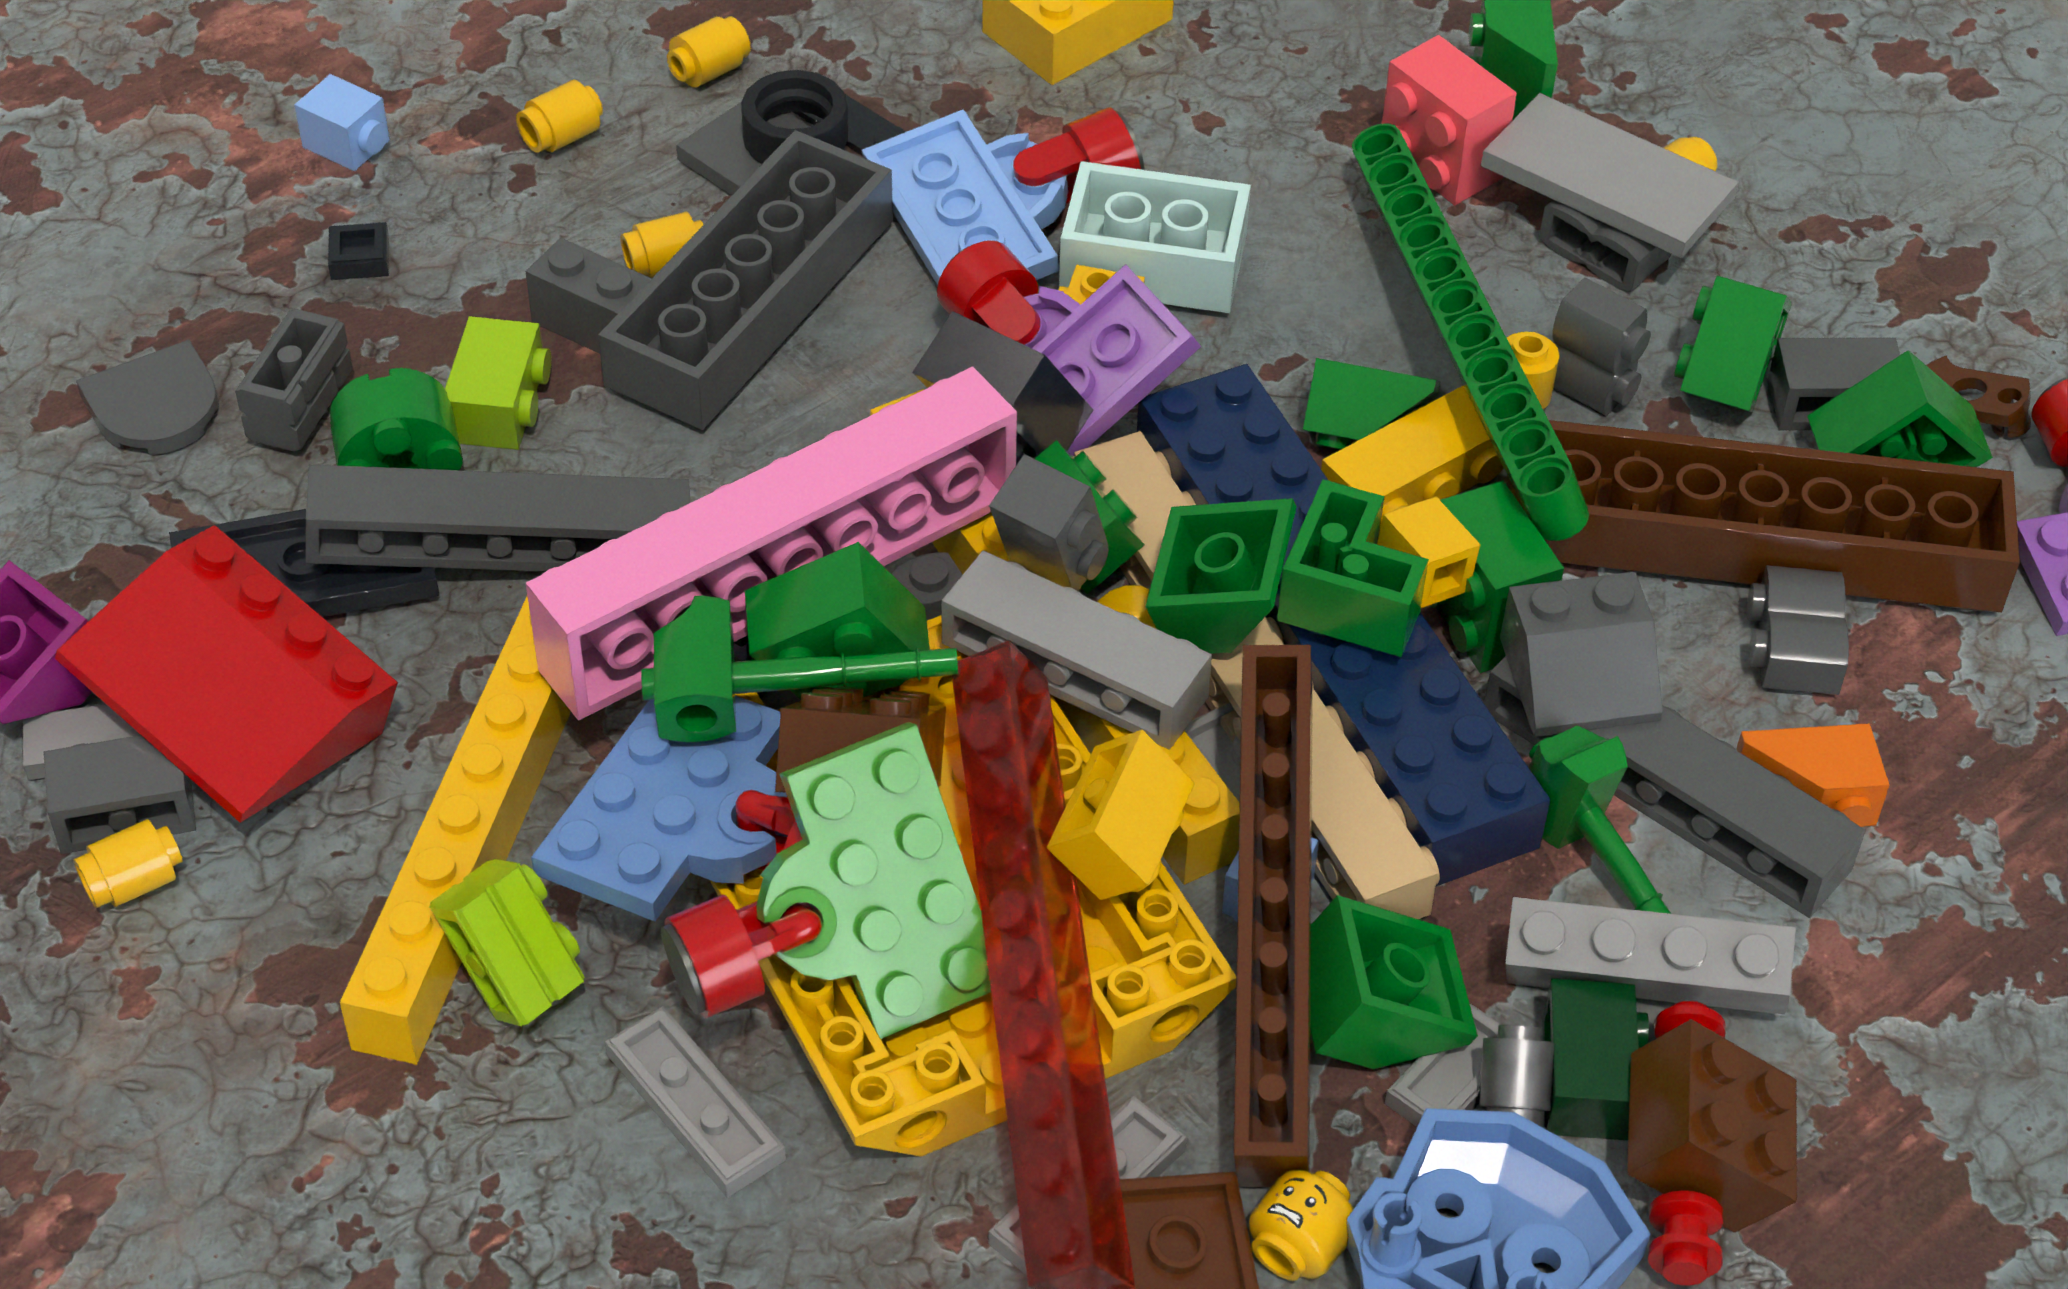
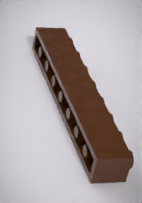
M1243 645L1234 1095V1160L1239 1187H1272L1279 1177L1290 1170L1310 1172L1313 709L1311 645Z

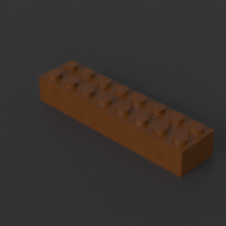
M1549 420L1572 465L1589 511V519L1586 526L1576 535L1560 541L1544 539L1561 563L1746 584H1761L1766 565L1842 572L1845 583V595L2001 613L2003 611L2020 563L2014 471ZM1507 475V486L1522 506Z

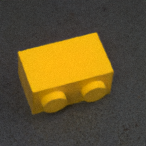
M1143 730L1096 745L1046 848L1100 900L1130 891H1141L1149 886L1160 872V859L1172 833L1179 827L1184 818L1183 808L1195 782Z

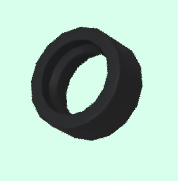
M804 70L778 71L758 79L746 90L742 99L741 113L744 144L755 160L764 163L794 130L844 150L848 140V106L844 91L835 81L816 72ZM791 112L814 114L823 119L820 123L807 128L797 129L776 127L767 122L772 117Z

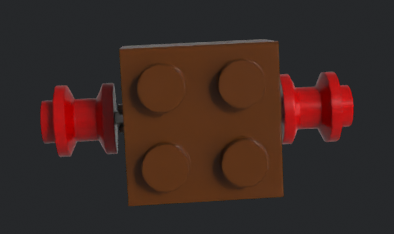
M1681 1001L1664 1009L1656 1016L1654 1023L1656 1039L1631 1053L1627 1174L1663 1193L1656 1197L1649 1206V1222L1654 1229L1663 1234L1649 1244L1648 1263L1650 1267L1663 1275L1671 1283L1689 1286L1702 1283L1706 1278L1713 1276L1722 1268V1248L1708 1236L1718 1232L1722 1226L1735 1233L1797 1202V1079L1725 1039L1726 1024L1718 1012L1700 1002Z

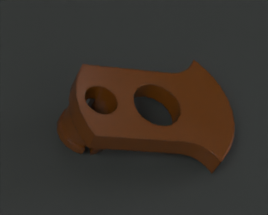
M1947 355L1926 365L1957 393L1966 389H1977L1984 392L1983 396L1967 401L1973 405L1979 423L1991 424L1993 432L1997 435L2002 436L2004 434V427H2008V438L2021 436L2030 429L2029 405L2031 392L2028 378L1958 367L1949 361Z

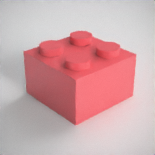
M1437 35L1389 61L1382 124H1392L1400 130L1429 188L1435 190L1455 206L1503 179V176L1482 167L1481 162L1483 150L1512 122L1517 92L1443 37Z

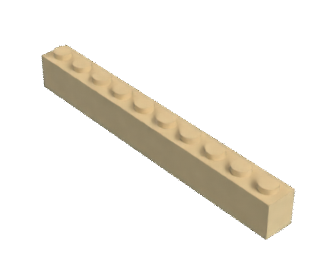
M1139 431L1074 452V458L1081 451H1084L1107 478L1099 485L1104 494L1107 495L1114 489L1137 515L1138 518L1130 524V527L1145 545L1124 562L1120 569L1130 585H1141L1150 589L1171 507L1196 504L1190 493L1187 491L1181 492L1173 480L1168 461L1163 453L1160 451L1154 452L1142 432ZM1265 617L1232 653L1212 654L1209 697L1205 702L1211 711L1228 703L1232 704L1235 710L1221 717V726L1232 743L1237 735L1240 740V749L1243 645H1284L1281 630L1272 617ZM1313 687L1312 837L1319 840L1315 865L1316 875L1332 900L1337 895L1415 919L1431 915L1435 885L1439 883L1440 879L1439 869L1433 854L1427 847H1419L1407 829L1406 819L1400 805L1395 799L1386 798L1375 781L1374 771L1369 759L1363 752H1356L1344 735L1343 725L1338 713L1332 706H1325Z

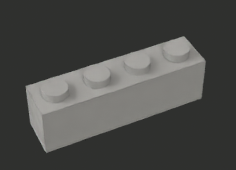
M984 550L941 601L942 644L950 648H956L957 651L1130 732L1143 730L1156 744L1169 750L1209 697L1212 654L1199 649L1190 641L1177 639L1142 623L1128 613H1120L1083 596L1073 588L1058 585L1028 571L1016 562L1003 560Z
M1513 897L1505 964L1507 984L1549 988L1551 978L1635 984L1636 998L1676 1003L1696 1001L1712 1007L1785 1015L1791 991L1796 927Z

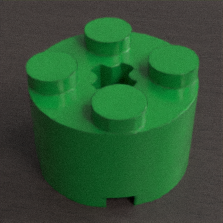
M409 368L389 369L390 376L369 380V374H365L350 381L334 398L330 407V427L337 466L437 470L461 469L463 456L453 407L443 385L432 376Z

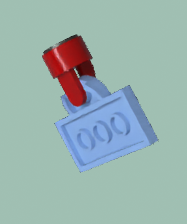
M1110 107L1064 125L1061 135L1039 144L1029 141L1028 133L1007 135L986 145L968 115L962 109L862 149L863 158L892 169L893 213L937 285L946 265L957 253L970 245L989 240L998 241L1006 245L1036 280L1058 272L1060 270L1058 255L1042 232V229L1052 224L1063 211L1066 203H1070L1081 161L1145 170L1140 147L1129 123L1119 111H1115Z

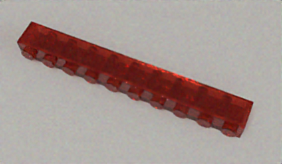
M1008 640L959 660L958 675H952L1027 1281L1028 1286L1032 1289H1135L1076 876L1046 848L1066 808L1047 676Z

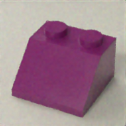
M10 560L0 569V722L2 724L80 705L92 693L90 689L55 659L57 649L83 627L88 620Z

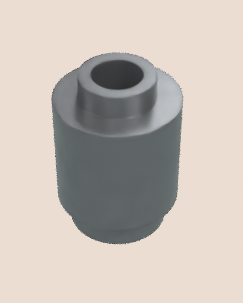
M1498 1025V1038L1483 1039L1480 1107H1486L1487 1111L1515 1112L1544 1128V1111H1551L1555 1043L1540 1041L1541 1028Z

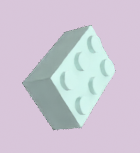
M1081 161L1060 238L1059 287H1069L1076 264L1118 272L1126 264L1135 275L1145 277L1144 284L1163 304L1230 313L1247 236L1251 185Z

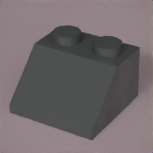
M1636 572L1509 587L1500 640L1534 737L1559 734L1577 725L1586 730L1661 721L1663 708L1654 618Z

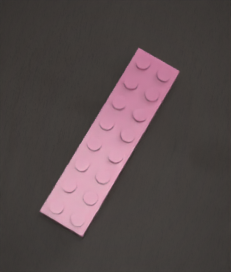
M972 366L950 378L939 380L931 387L896 404L888 405L879 412L842 430L834 431L824 439L793 454L778 458L768 466L731 484L720 486L714 492L675 511L667 512L617 539L609 540L600 547L570 562L547 570L541 576L526 582L538 671L579 721L642 689L641 669L654 668V632L682 615L691 605L694 596H710L730 601L733 638L735 642L748 635L745 601L746 589L857 542L883 566H886L991 512L990 503L1016 467L1017 411Z

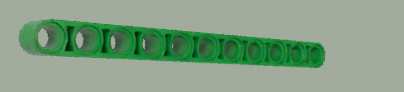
M1388 123L1368 127L1360 132L1352 143L1354 156L1370 195L1526 514L1544 539L1560 541L1571 538L1586 526L1589 519L1588 507L1572 465L1400 130L1395 125Z

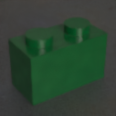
M1551 978L1542 1016L1543 1041L1555 1043L1551 1111H1545L1546 1130L1557 1136L1628 1141L1631 1053L1648 1044L1649 1038L1648 1014L1637 1012L1635 984Z

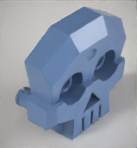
M1426 1108L1394 1178L1376 1177L1346 1222L1348 1232L1347 1248L1360 1276L1361 1289H1619L1644 1257L1650 1237L1647 1227L1604 1161L1515 1112ZM1450 1208L1456 1211L1459 1216L1447 1218L1438 1213L1437 1210ZM1539 1262L1547 1263L1555 1269V1272H1540L1533 1264Z

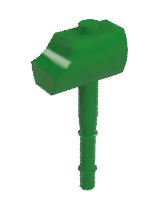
M694 596L691 605L682 615L654 632V668L641 669L642 695L644 701L654 700L660 738L680 742H703L736 732L735 694L809 689L843 684L845 687L846 683L918 678L920 681L923 677L958 675V660L956 648L919 651L917 647L916 651L853 656H844V653H842L841 656H805L734 662V638L730 601L710 596Z
M1577 725L1535 744L1529 753L1531 762L1528 768L1551 799L1542 838L1555 848L1560 849L1585 837L1611 877L1635 907L1634 910L1672 914L1662 900L1663 894L1657 893L1646 873L1605 815L1628 767L1626 753L1619 737L1606 739Z

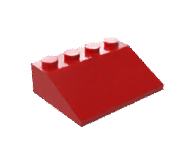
M216 525L164 552L60 646L55 656V659L240 823L383 733L398 684L393 677Z

